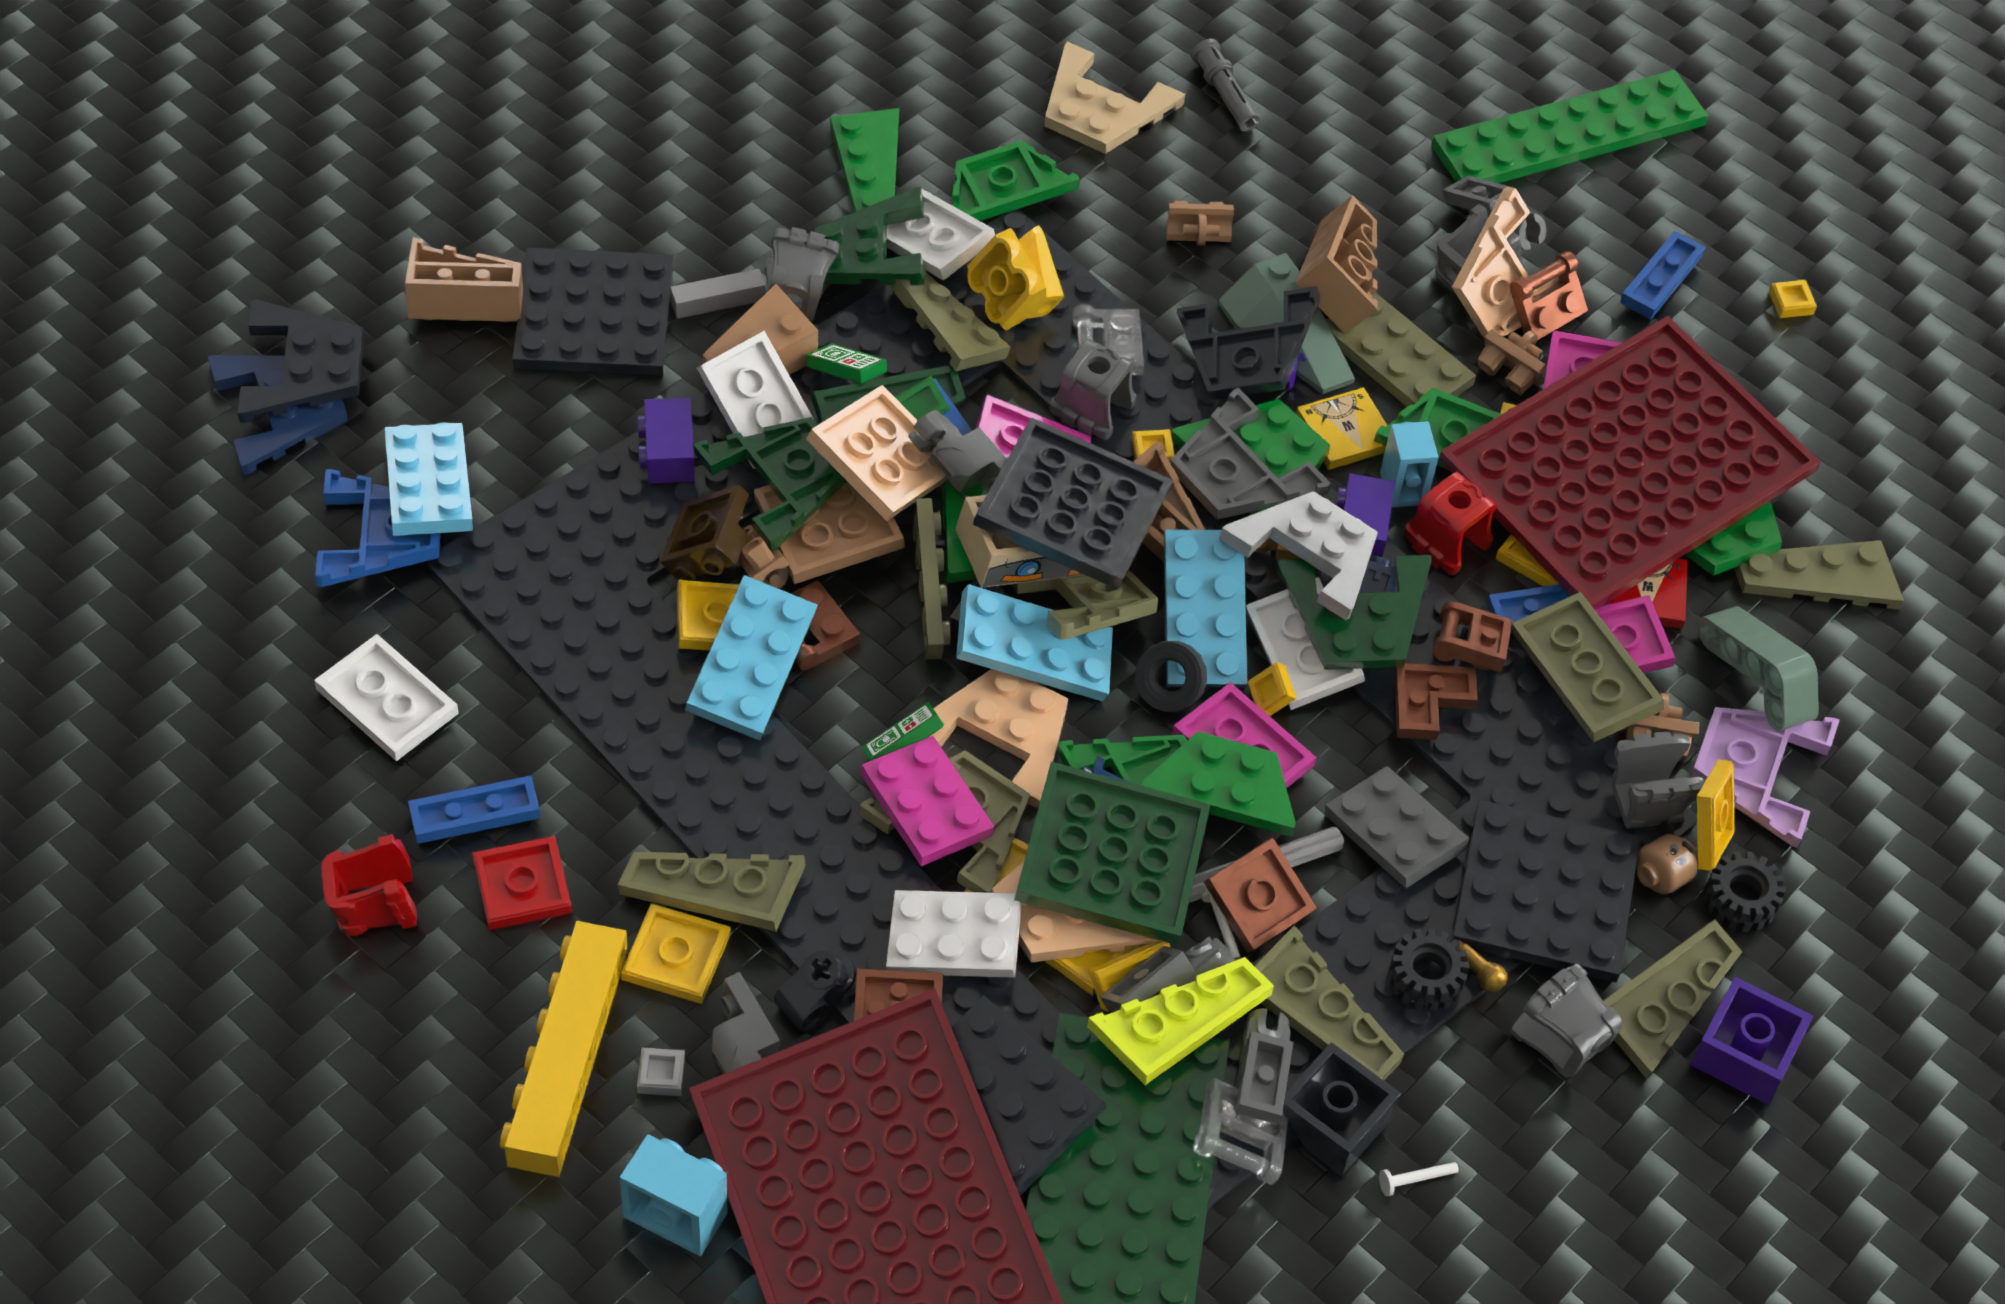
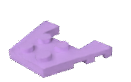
M1715 707L1691 777H1702L1705 783L1718 759L1732 761V764H1734V807L1791 846L1798 848L1810 811L1770 796L1787 742L1827 756L1838 727L1839 719L1824 717L1823 721L1811 720L1782 731H1776L1769 724L1764 711Z

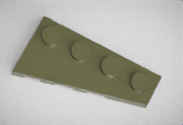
M1294 925L1255 965L1274 985L1272 995L1261 1002V1004L1277 1016L1280 1012L1289 1019L1291 1027L1320 1049L1324 1050L1332 1042L1385 1081L1401 1063L1404 1053L1370 1013H1364L1353 1000V993L1344 983L1341 985L1326 969L1328 964L1317 951L1313 953L1303 942V935Z

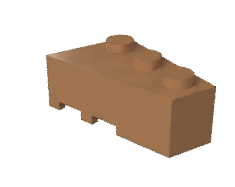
M413 237L405 280L408 319L517 322L518 319H521L523 299L522 263L477 253L476 258L457 254L456 247L445 245L443 250L424 246L423 239Z
M775 284L703 354V364L765 331L790 375L807 366L806 354L818 349V330L781 288Z
M1158 440L1133 462L1173 480L1170 490L1143 541V544L1164 563L1165 530L1205 529Z

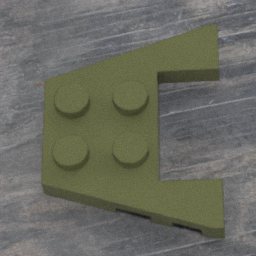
M1128 570L1119 590L1086 575L1009 584L1017 594L1057 590L1068 604L1073 607L1072 609L1048 611L1047 626L1060 640L1157 613L1158 598L1130 570Z
M963 751L949 758V760L995 828L992 837L970 845L978 852L959 871L957 882L971 892L991 893L992 888L996 886L1013 839L1028 806L1030 793L967 751ZM871 797L860 804L858 815L886 834H889L895 828L877 799L873 800Z

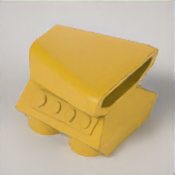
M1040 226L1034 227L1019 240L1012 228L996 234L967 265V277L970 288L976 293L983 294L986 299L985 312L987 317L993 323H1000L1005 331L1025 319L1042 317L1049 314L1064 298L1046 238Z

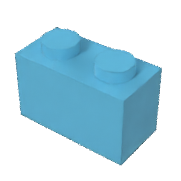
M1429 421L1391 424L1380 474L1384 480L1395 481L1392 507L1418 505L1420 500L1430 491L1439 457Z

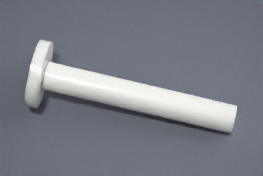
M1208 890L1201 895L1204 902H1211L1226 948L1230 951L1235 961L1241 959L1230 924Z
M1456 1162L1394 1176L1387 1169L1381 1170L1379 1173L1380 1187L1385 1196H1392L1396 1186L1458 1173V1165Z

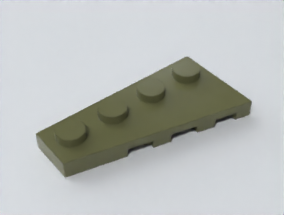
M925 268L924 285H910V281L905 279H895L894 285H889L906 308L916 310L918 313L916 321L922 329H930L936 337L933 343L940 352L948 351L952 357L950 365L955 371L1006 359L1011 347L999 337V334L994 329L989 328L978 319L970 308L964 306L952 296L945 286L940 285L927 274Z
M932 498L916 499L912 535L913 541H916V569H921L918 577V591L920 602H924L921 618L926 659H942L944 645H950L951 636L949 621H942L941 608H947L946 584H939L938 572L944 571L943 548H936L935 536L941 535L940 512H933Z
M1881 540L1780 549V551L1768 556L1762 553L1751 556L1749 562L1734 568L1743 593L1792 598L1794 594L1808 595L1813 597L1815 601L1829 602L1830 598L1851 600L1852 605L1868 606L1869 602L1886 604L1887 608L1898 610L1901 609L1904 603Z
M633 852L618 883L620 895L776 932L806 863L804 855H789L788 860H770L769 855L751 854L750 859H727L726 854L710 853L709 857L688 858L687 853Z
M1713 920L1604 1000L1605 1004L1609 1008L1614 1009L1622 1020V1028L1614 1041L1645 1078L1654 1071L1660 1060L1742 953V950L1716 920Z

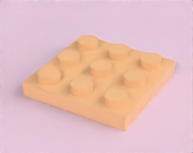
M883 385L813 428L806 437V440L886 521L915 503L916 499H921L947 481L937 467L931 465L928 461L932 453L920 452L908 438L911 432L916 431L913 426L917 420Z

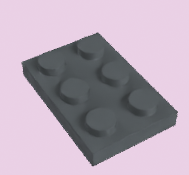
M1388 766L1325 805V816L1405 889L1468 849L1469 837Z

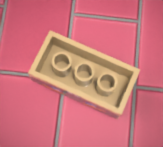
M986 495L965 498L955 529L981 588L1084 575L972 525L975 515Z

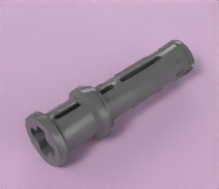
M1203 40L1193 48L1191 52L1192 60L1203 69V77L1206 83L1215 86L1240 130L1250 131L1259 124L1260 117L1233 76V65L1222 56L1220 52L1221 47L1217 40Z

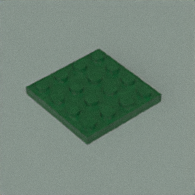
M1051 761L1014 901L1178 945L1182 935L1210 804Z

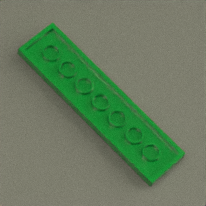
M1674 69L1433 136L1431 146L1455 182L1467 176H1472L1494 183H1502L1705 126L1709 115Z

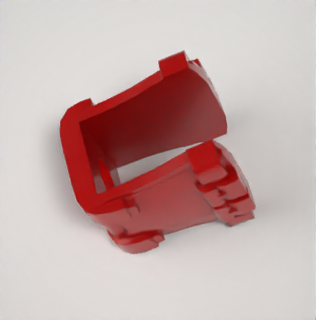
M1455 472L1435 486L1420 500L1416 516L1405 526L1404 537L1413 543L1412 548L1419 555H1431V565L1436 569L1442 567V570L1447 574L1455 575L1462 566L1461 546L1463 536L1484 551L1491 547L1494 539L1490 529L1493 512L1497 509V504L1488 496L1484 497L1481 490L1469 482L1463 475Z
M393 834L378 837L377 843L346 854H342L341 850L335 851L323 859L322 879L325 901L331 912L337 917V922L344 935L358 936L364 934V931H367L369 928L402 925L403 929L417 926L416 906L403 883L412 882L410 858L401 840H395ZM366 887H372V888H369V889H367V890H363V891H360V892H357V893H354V894H350V895H349V892H348V891H351V890H356V889H361V888H366Z

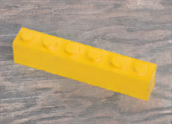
M576 921L572 936L566 935L563 939L560 951V960L563 961L560 972L554 971L548 990V996L552 997L548 1009L542 1008L537 1022L536 1032L540 1034L537 1046H530L524 1066L525 1072H528L524 1085L518 1084L515 1089L512 1109L516 1110L512 1123H505L500 1138V1148L505 1149L508 1167L555 1177L560 1176L621 977V971L628 954L626 930Z

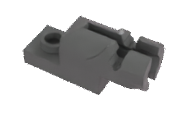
M1467 176L1442 191L1445 203L1468 211L1481 204L1486 208L1489 217L1503 189L1509 186ZM1530 211V214L1519 224L1514 232L1520 238L1522 250H1531L1530 242L1540 245L1545 240L1547 229L1544 219L1536 212Z
M938 410L931 411L915 423L913 428L916 431L911 432L908 438L920 452L932 453L928 461L931 465L937 467L958 492L963 493L979 483L982 484L987 493L989 492L1007 458L980 427L963 436L959 429Z
M1210 936L1185 952L1163 946L1103 993L1100 998L1107 1010L1116 1012L1121 1010L1122 1004L1138 999L1139 1002L1159 995L1161 989L1174 984L1180 987L1196 981L1197 975L1231 963L1235 959L1221 941L1217 938L1211 940Z
M738 972L725 978L723 997L720 998V1003L728 1021L713 1029L712 1055L723 1074L777 1053L780 1046L778 1036L741 973Z
M1262 1008L1249 1013L1246 1019L1236 1082V1094L1238 1096L1235 1113L1278 1124L1283 1111L1294 1042L1289 1041V1019L1280 1012L1276 1028L1269 1030L1266 1028L1267 1009Z

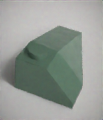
M1287 253L1256 263L1219 299L1218 305L1235 329L1281 323L1284 321V291L1299 289L1295 282L1300 271ZM1317 306L1300 349L1306 361L1298 360L1295 373L1319 393L1325 394L1354 383L1355 377L1320 308Z

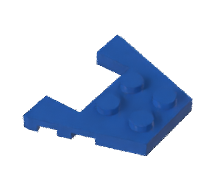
M326 469L323 491L325 505L364 504L360 549L317 551L315 571L317 587H324L439 558L441 533L393 536L389 487L373 484L371 477L358 475L356 480L341 477L340 471Z

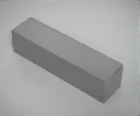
M760 269L671 286V304L678 319L756 303L766 294V285Z

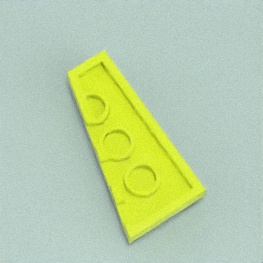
M1244 957L1197 975L1196 981L1180 987L1174 984L1160 990L1159 995L1139 1002L1138 999L1122 1004L1121 1010L1105 1016L1101 1012L1088 1018L1087 1027L1146 1085L1270 997L1274 985Z

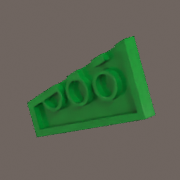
M899 108L830 117V127L853 212L895 196Z

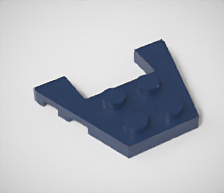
M207 356L217 391L257 382L258 386L282 385L285 356ZM340 399L312 407L309 402L288 407L287 413L273 416L272 411L266 412L272 431L233 440L242 474L247 475L256 471V465L268 458L274 461L286 454L285 449L302 440L308 443L347 422L348 418L343 400Z

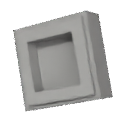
M642 1048L637 1093L681 1096L685 1050Z

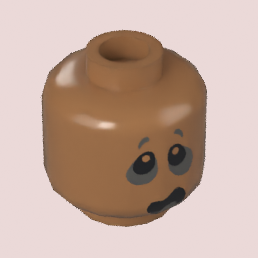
M1674 834L1663 835L1643 846L1638 852L1637 876L1644 886L1652 889L1654 892L1660 894L1671 893L1692 881L1696 876L1698 853L1693 844L1687 839Z

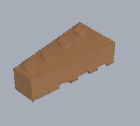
M1353 195L1321 220L1295 282L1299 289L1317 286L1320 293L1318 307L1345 334L1378 310V301L1372 298V294L1378 290L1377 281L1372 278V272L1377 269V259L1372 252L1377 248V220Z

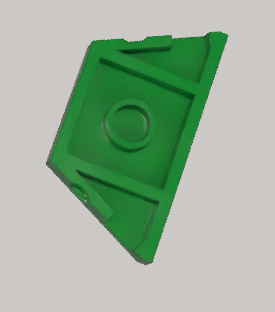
M1020 140L956 161L952 206L979 221H983L1080 189V179L1073 172L1068 176L1056 168V161L1046 155L1037 153L1034 147Z
M1432 388L1420 397L1418 403L1409 405L1402 410L1398 418L1386 427L1382 425L1378 428L1374 441L1386 446L1391 424L1429 421L1438 457H1440L1441 450L1502 414ZM1438 458L1437 466L1447 469Z
M1198 731L1142 781L1141 786L1210 804L1209 814L1290 837L1293 836L1296 823L1276 752Z

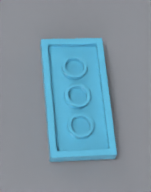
M443 422L433 425L385 427L393 536L473 531L462 423Z
M1165 530L1166 641H1180L1188 644L1202 656L1207 667L1206 687H1225L1231 682L1236 688H1245L1247 686L1244 555L1219 540L1222 530ZM1167 661L1166 687H1182L1185 681L1183 667L1177 662Z
M744 575L689 696L685 711L760 741L818 605Z
M968 584L962 591L957 659L1098 701H1103L1109 695L1113 628L1106 627L1060 640L1047 626L1048 611L1053 610Z

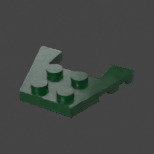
M921 187L911 189L816 227V233L825 235L824 238L839 243L837 259L834 260L829 268L823 284H861L862 279H879L881 285H894L895 279H905L910 281V285H924V262L921 253L887 259V225L924 218V197Z
M812 417L763 427L764 433L745 437L741 433L726 435L727 441L708 444L707 440H702L693 444L695 455L712 476L748 459L783 502L752 518L754 530L771 551L777 549L847 482L806 440L810 431L818 426Z
M1431 555L1395 556L1394 571L1397 592L1358 593L1354 608L1347 621L1317 602L1319 594H1317L1313 565L1303 559L1278 560L1277 574L1280 580H1284L1289 591V598L1294 608L1298 609L1305 623V631L1325 670L1405 666L1431 564Z

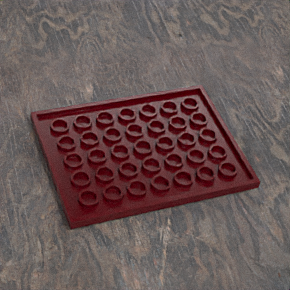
M1669 316L1441 450L1439 457L1441 463L1452 474L1459 472L1469 482L1476 485L1484 497L1488 496L1497 504V509L1493 512V516L1570 596L1581 592L1595 611L1818 471L1821 463Z
M935 988L689 1088L714 1159L723 1172L726 1173L727 1195L767 1304H1064Z

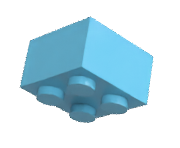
M647 1134L620 1176L624 1218L702 1256L728 1214L727 1176L717 1163L707 1158L699 1160L685 1153L674 1141L666 1138L659 1140Z

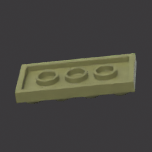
M1376 292L1372 294V298L1378 301V310L1347 334L1330 318L1326 319L1342 353L1406 407L1418 403L1420 397L1432 388L1457 397L1474 385L1476 375Z
M1581 592L1512 623L1513 635L1593 742L1664 710V699Z

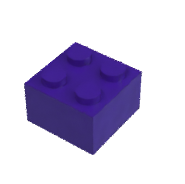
M1734 977L1690 1065L1769 1105L1813 1015Z

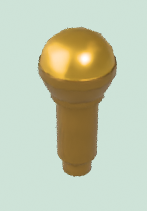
M1459 940L1461 945L1458 952L1466 950L1468 955L1466 962H1469V968L1477 974L1476 977L1481 987L1489 992L1501 990L1506 985L1508 979L1505 968L1499 964L1487 962L1468 944H1464Z

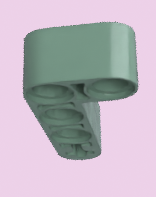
M1738 606L1699 619L1698 633L1704 646L1763 687L1765 715L1774 730L1782 731L1817 718L1819 712L1818 673L1814 660L1805 650Z

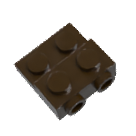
M740 485L683 503L660 559V563L676 580L695 581L696 576H702L706 573L720 575L724 568L736 565L741 557V550L747 537V533L738 525V522L743 517V509L749 494Z

